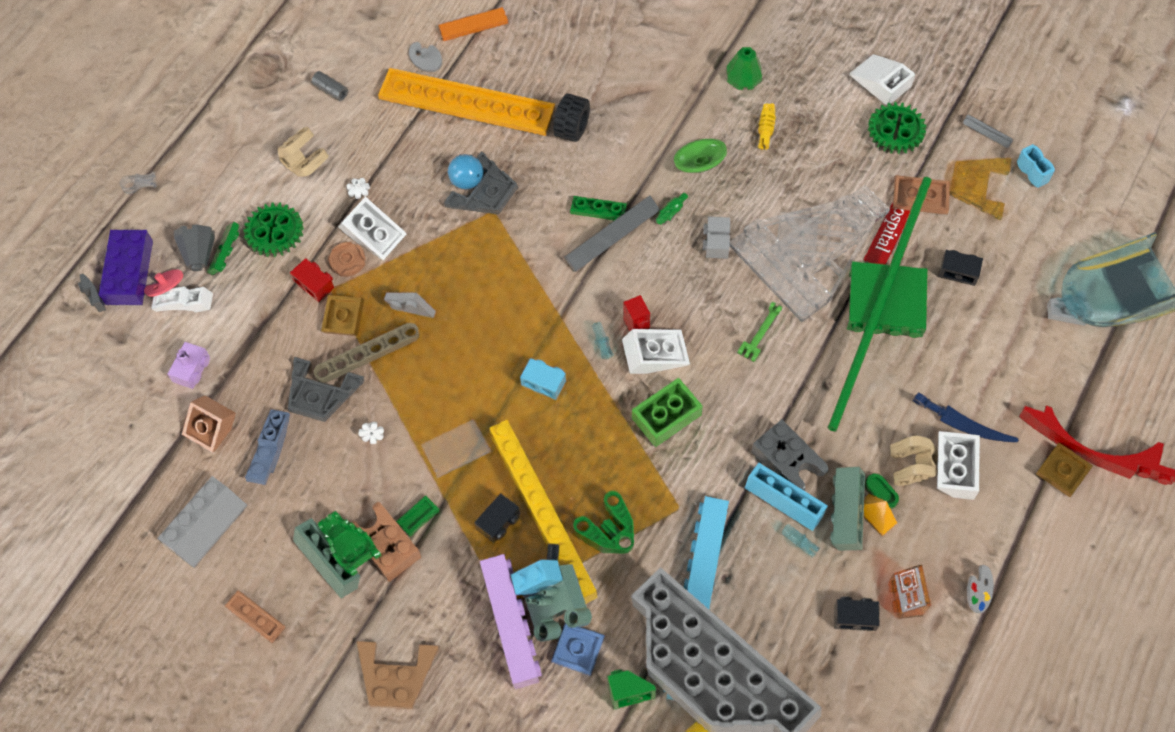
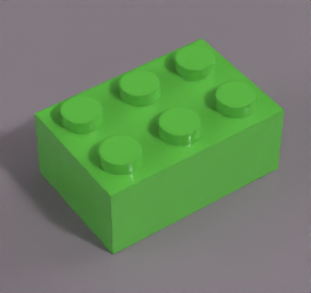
M677 378L633 408L632 420L656 448L702 416L703 406L681 379Z

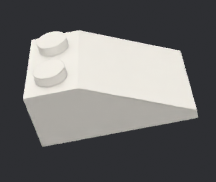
M366 197L339 225V228L346 235L382 261L407 234Z
M632 329L622 339L630 374H648L684 367L690 364L682 330Z

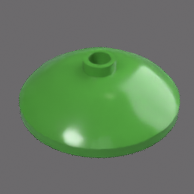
M718 139L693 141L677 151L674 156V163L683 172L703 173L718 166L727 155V148L725 143Z

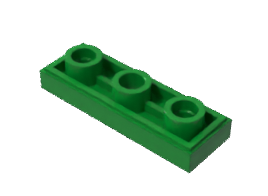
M573 196L570 214L615 220L626 212L627 203Z
M236 222L226 226L207 270V273L210 275L222 272L226 266L224 261L233 250V247H231L232 242L236 241L239 236V224Z

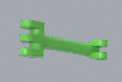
M774 302L770 304V313L751 343L749 344L744 341L737 352L741 355L744 350H747L744 357L748 359L752 353L754 355L751 357V361H756L761 352L756 347L775 317L781 312L782 306L779 305L777 307Z

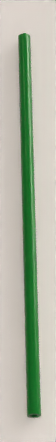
M923 177L833 411L827 427L832 432H836L932 182V179L929 177Z

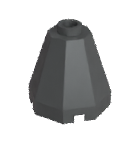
M192 225V229H187V226H181L174 231V239L186 266L191 271L203 270L202 268L208 264L215 240V231L211 227L203 225Z

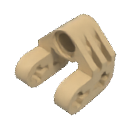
M309 127L300 129L292 137H289L287 142L278 147L281 163L299 177L310 175L329 157L324 148L316 150L308 158L304 157L300 148L314 135Z
M911 436L890 445V453L893 458H904L911 454H916L915 465L906 467L893 474L895 485L906 486L915 482H922L930 477H935L937 474L938 450L930 439L922 436Z

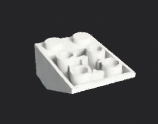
M874 54L849 74L885 105L888 102L891 104L911 88L915 73L904 64Z

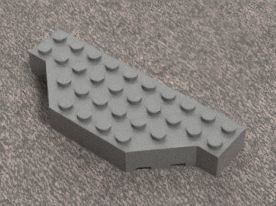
M661 567L631 595L633 606L646 617V667L648 676L708 732H807L821 717V707Z

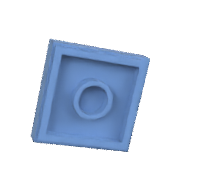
M565 623L551 663L591 676L605 636L582 627L571 628Z

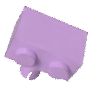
M184 342L182 348L178 350L179 353L176 354L177 357L167 375L172 382L193 389L200 381L203 369L208 366L210 356L205 348Z

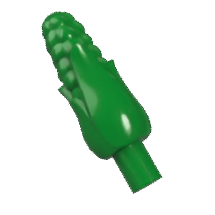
M683 192L679 197L672 198L659 211L660 215L656 218V223L662 225L667 220L670 221L682 209L683 202L688 198V195Z

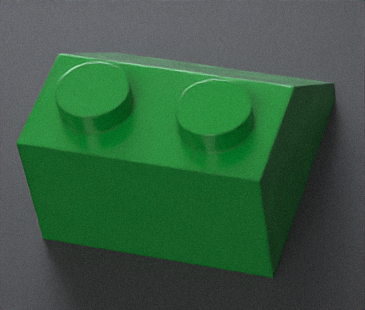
M623 669L612 671L611 675L607 676V685L614 710L655 699V685L629 670L623 672Z

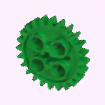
M889 102L886 107L881 105L880 109H875V112L871 114L869 119V137H873V143L878 142V148L884 146L883 151L890 149L891 154L894 150L897 151V154H900L901 150L905 154H907L908 149L914 151V148L919 147L926 135L927 125L924 124L925 119H921L922 113L916 114V108L911 110V105L904 107L903 102L900 106H898L897 102L894 103V106H891ZM898 116H901L897 137L894 140L893 136Z
M272 202L271 207L264 204V209L257 207L259 212L252 211L253 217H247L249 223H244L246 227L243 230L244 238L248 246L252 247L253 252L258 251L260 256L264 252L266 257H269L270 253L274 257L277 256V253L283 256V251L286 250L290 253L289 248H296L295 242H301L299 237L303 236V221L299 213L295 212L293 207L289 208L288 204L284 207L281 202L277 206Z

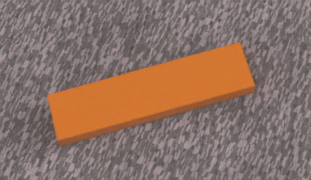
M501 7L438 26L443 41L508 24V19L504 8Z

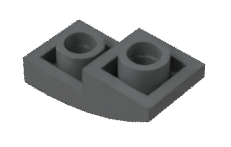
M79 274L81 282H78L81 293L86 294L91 306H95L98 312L106 311L105 303L100 298L99 292L93 283L84 274Z

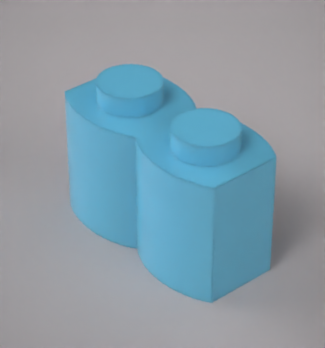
M1034 144L1022 149L1017 160L1019 169L1027 174L1030 182L1038 188L1049 183L1055 171L1053 164L1044 158L1042 151Z

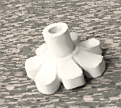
M364 178L359 180L353 179L351 181L352 184H347V189L350 190L348 191L350 197L355 196L356 199H360L361 194L364 197L369 194L367 190L370 189V185L366 183Z
M377 422L364 423L362 425L363 429H359V436H362L364 442L370 440V444H376L377 439H383L384 429L381 426L377 427Z

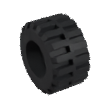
M569 93L562 97L556 109L553 122V131L556 137L577 142L582 137L590 114L589 99Z

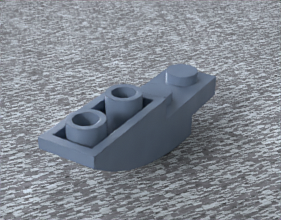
M270 410L258 438L259 446L245 476L247 482L266 485L270 473H274L287 432L289 412Z

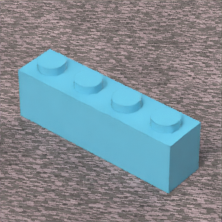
M758 463L748 476L745 489L811 531L818 525L828 505L761 463Z

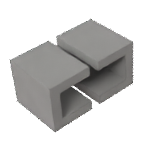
M708 217V223L704 224L703 235H707V240L703 239V251H706V258L728 259L730 218Z

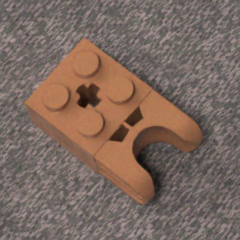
M376 502L372 506L377 516L374 526L365 529L360 527L355 521L351 522L357 528L360 527L373 540L376 548L381 553V557L378 559L372 557L370 559L388 582H390L421 558V554L380 502Z

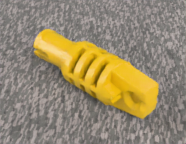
M774 103L764 104L760 115L758 148L764 150V145L765 150L769 149L770 136L774 133L776 120Z

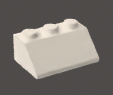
M939 431L937 489L953 498L975 499L979 492L980 435Z

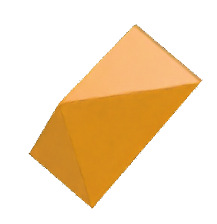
M871 494L864 497V518L883 536L897 524V521L887 501Z

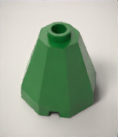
M742 47L726 68L727 82L737 90H743V88L752 90L762 81L761 63L756 51L751 47Z

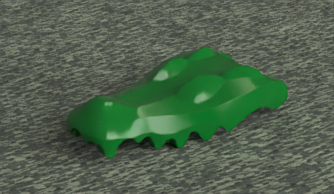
M337 511L328 514L325 519H321L317 523L325 535L334 559L350 575L355 576L358 573L356 569L370 558L378 559L381 557L380 551L376 548L370 536L360 527L357 528L352 522L344 520Z

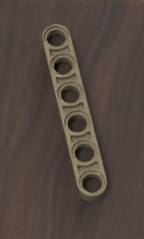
M414 323L402 325L318 364L314 369V375L321 383L329 382L416 341L420 335L418 327ZM408 329L416 331L413 336H407L405 333ZM391 337L398 338L396 344H389L388 340ZM374 345L381 346L378 352H372L371 348ZM362 353L364 356L361 360L357 361L353 359L354 355ZM338 362H346L344 368H336ZM322 369L328 370V374L325 377L318 376L319 371Z

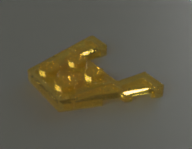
M1012 158L956 161L953 168L949 195L968 205L972 204L980 208L982 212L986 211L994 215L995 219L1001 220L1005 203L986 199L990 172L1008 175Z

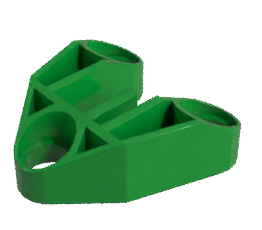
M609 491L604 496V507L622 531L610 519L605 520L600 527L612 539L610 540L589 518L580 516L573 523L574 533L583 542L602 553H629L634 547L633 519L620 493ZM611 496L617 497L619 502L617 505L612 506L608 504V498ZM580 522H586L588 524V529L585 531H579L577 529V524ZM629 539L631 544L629 547L623 548L620 546L619 541Z

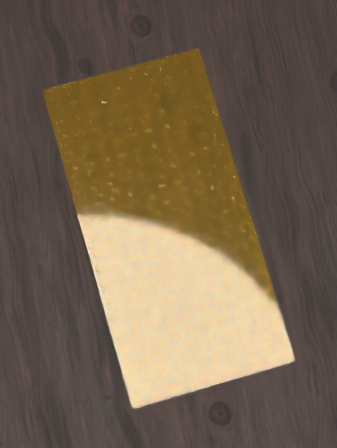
M488 213L332 289L333 296L359 297L365 300L358 336H356L360 345L407 323L417 325L420 335L416 341L370 362L479 561L504 554L506 560L510 559L513 572L515 573L535 562L547 559L548 546L491 438L489 428L505 420H508L582 563L602 552L586 544L575 535L573 523L576 518L580 516L589 518L610 540L612 539L600 527L605 520L610 519L622 531L604 507V496L607 492L617 491L622 496L633 519L634 535L679 510V505L497 214ZM386 293H417L436 311L434 318L392 309L384 300ZM408 329L405 334L413 336L416 331ZM391 337L388 340L389 344H396L398 342L397 337ZM374 345L372 346L371 351L378 352L380 351L381 346ZM530 358L542 360L546 365L553 368L558 367L566 373V382L556 400L521 385L520 377ZM502 493L519 507L520 518L515 525L508 527L506 535L500 541L497 540L493 544L476 530L474 522L497 496ZM611 496L607 502L614 506L618 504L619 500L617 497ZM580 522L577 524V529L585 531L588 529V524ZM518 595L516 596V599H519L524 595Z

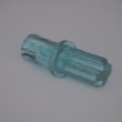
M601 322L593 323L592 329L596 337L595 344L598 345L601 358L609 359L614 355L609 344L610 339L606 336Z
M790 524L786 525L782 530V534L796 544V548H801L811 558L819 551L820 547L806 538V534L802 535Z

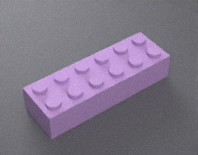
M503 554L482 560L480 564L513 686L516 690L539 683L538 677L542 676L538 660L534 661L532 657L536 656L533 641H528L527 636L531 634L527 619L522 620L521 617L525 615L521 599H516L518 595L515 594L510 577L514 573L510 559L506 560Z

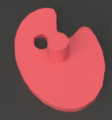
M177 269L162 274L157 273L154 278L158 282L146 286L144 293L149 297H154L171 290L182 280L183 272Z

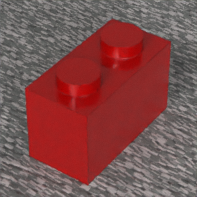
M307 258L289 272L293 282L318 303L335 288L332 276L327 272L323 273L317 263L314 261L310 262Z
M639 295L624 301L623 320L629 332L632 329H650L651 313L642 296Z

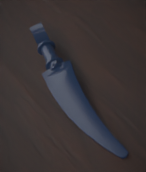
M919 392L912 400L913 403L934 411L938 416L941 415L942 417L939 421L959 431L971 435H980V438L1015 443L1019 441L1017 437L995 431L971 420L949 405L944 409V406L941 407L930 401L931 399H928Z

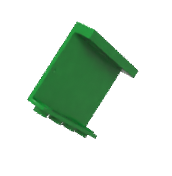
M852 261L849 270V277H851L850 307L846 330H852L853 332L865 331L889 265ZM899 266L874 334L905 335L911 338L923 337L927 321L928 269Z

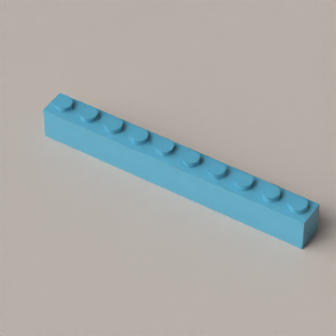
M705 496L704 503L700 502L698 514L701 515L700 522L696 521L694 533H697L698 536L697 541L692 540L690 552L694 553L693 560L689 559L687 571L690 572V578H685L684 588L709 609L729 501ZM667 694L666 699L674 700L671 696Z

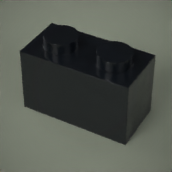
M946 249L941 261L938 277L975 286L980 277L983 258Z
M500 493L474 522L476 530L493 544L497 540L500 541L506 535L508 527L515 525L519 520V507Z
M840 597V599L836 600L834 604V629L877 631L880 626L879 601H873L871 598L852 600L851 597Z

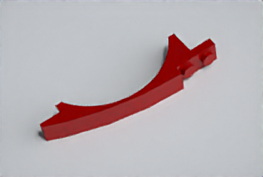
M1046 405L1044 412L1024 406L1019 414V417L1033 429L1055 444L1061 443L1095 466L1128 479L1134 474H1138L1139 477L1151 478L1163 485H1172L1175 482V469L1160 465L1164 443L1157 442L1151 448L1132 455H1109L1089 449L1071 437L1061 426L1050 406Z

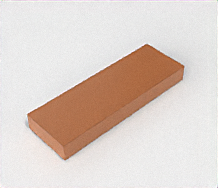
M239 590L225 605L229 611L270 643H273L286 628Z

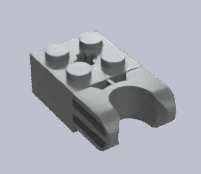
M782 419L753 443L751 453L765 467L804 491L805 483L799 476L801 470H810L817 476H824L828 472V465Z

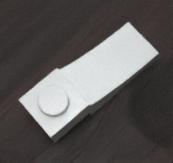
M184 286L173 288L161 295L154 296L151 309L156 312L167 310H187L195 313L207 311L211 308L213 293L205 287L190 290Z

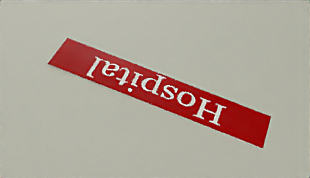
M892 202L863 259L864 261L886 265L904 229L910 210L893 209Z

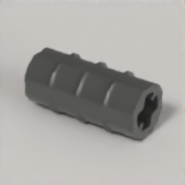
M321 71L316 72L312 78L313 85L332 96V98L343 101L348 94L346 86Z

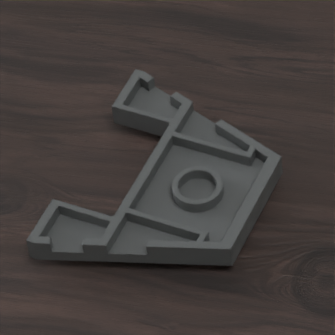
M481 151L477 159H479L486 174L468 198L452 191L444 202L446 208L500 214L518 189L517 183L503 170L501 171L496 166V163Z
M294 357L288 410L298 415L326 422L364 383V376L348 372L341 387L338 388L307 379L306 376L312 366L311 361Z

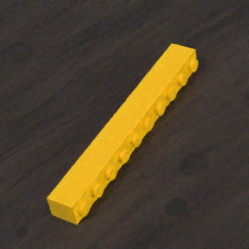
M508 420L490 427L491 438L547 546L550 543L559 545V566L573 564L586 604L597 599V590Z

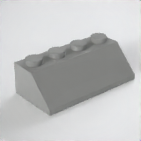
M211 476L157 539L166 548L195 568L244 511L247 504L227 486Z

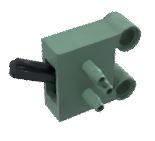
M555 543L548 544L546 560L558 561L559 545ZM573 564L559 566L563 581L533 595H524L534 625V636L540 642L560 637L561 627L553 619L565 614L564 620L566 625L571 628L586 626L592 620V613L586 606Z

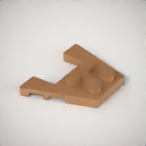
M357 641L369 706L413 709L428 671L431 669L432 662L439 651V647L436 645H419L417 666L375 664L376 642Z

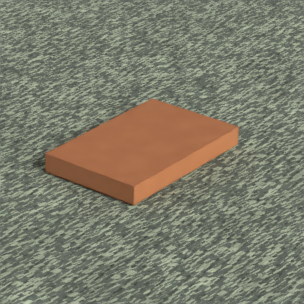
M895 175L893 209L911 211L923 178ZM932 179L920 212L948 215L950 181Z

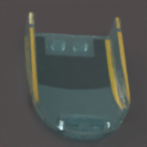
M1156 233L1148 234L1086 257L1072 265L1064 277L1061 288L1062 299L1068 311L1083 323L1096 327L1139 323L1175 312V287L1151 249L1157 236Z

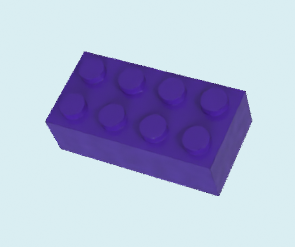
M110 230L99 289V296L105 305H143L144 288L146 287L153 240L147 230Z

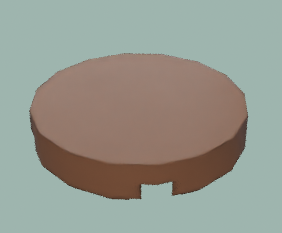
M352 242L338 244L331 250L332 252L328 258L334 273L344 277L359 273L366 262L364 250L360 245L352 244Z

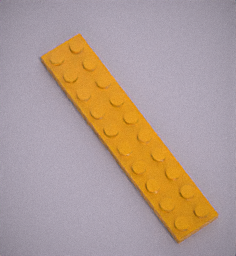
M389 68L378 94L380 100L543 136L547 134L555 111L554 103Z

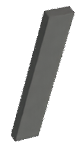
M651 195L647 196L572 250L564 258L572 270L576 272L660 211L659 207Z

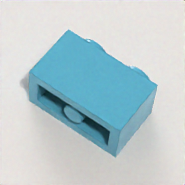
M530 358L520 377L521 385L556 400L566 382V373L558 367L553 368L546 365L542 360Z
M540 560L511 574L516 595H533L563 581L557 560Z

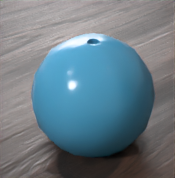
M460 154L450 162L448 177L451 183L459 189H472L481 182L483 167L479 159L471 154Z

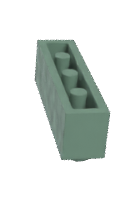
M860 467L836 468V475L833 476L835 494L832 495L834 513L831 515V521L834 527L830 535L831 543L838 551L862 550L865 473Z
M312 518L295 527L294 543L341 599L358 589L359 573L352 576L340 567L331 553L325 535Z

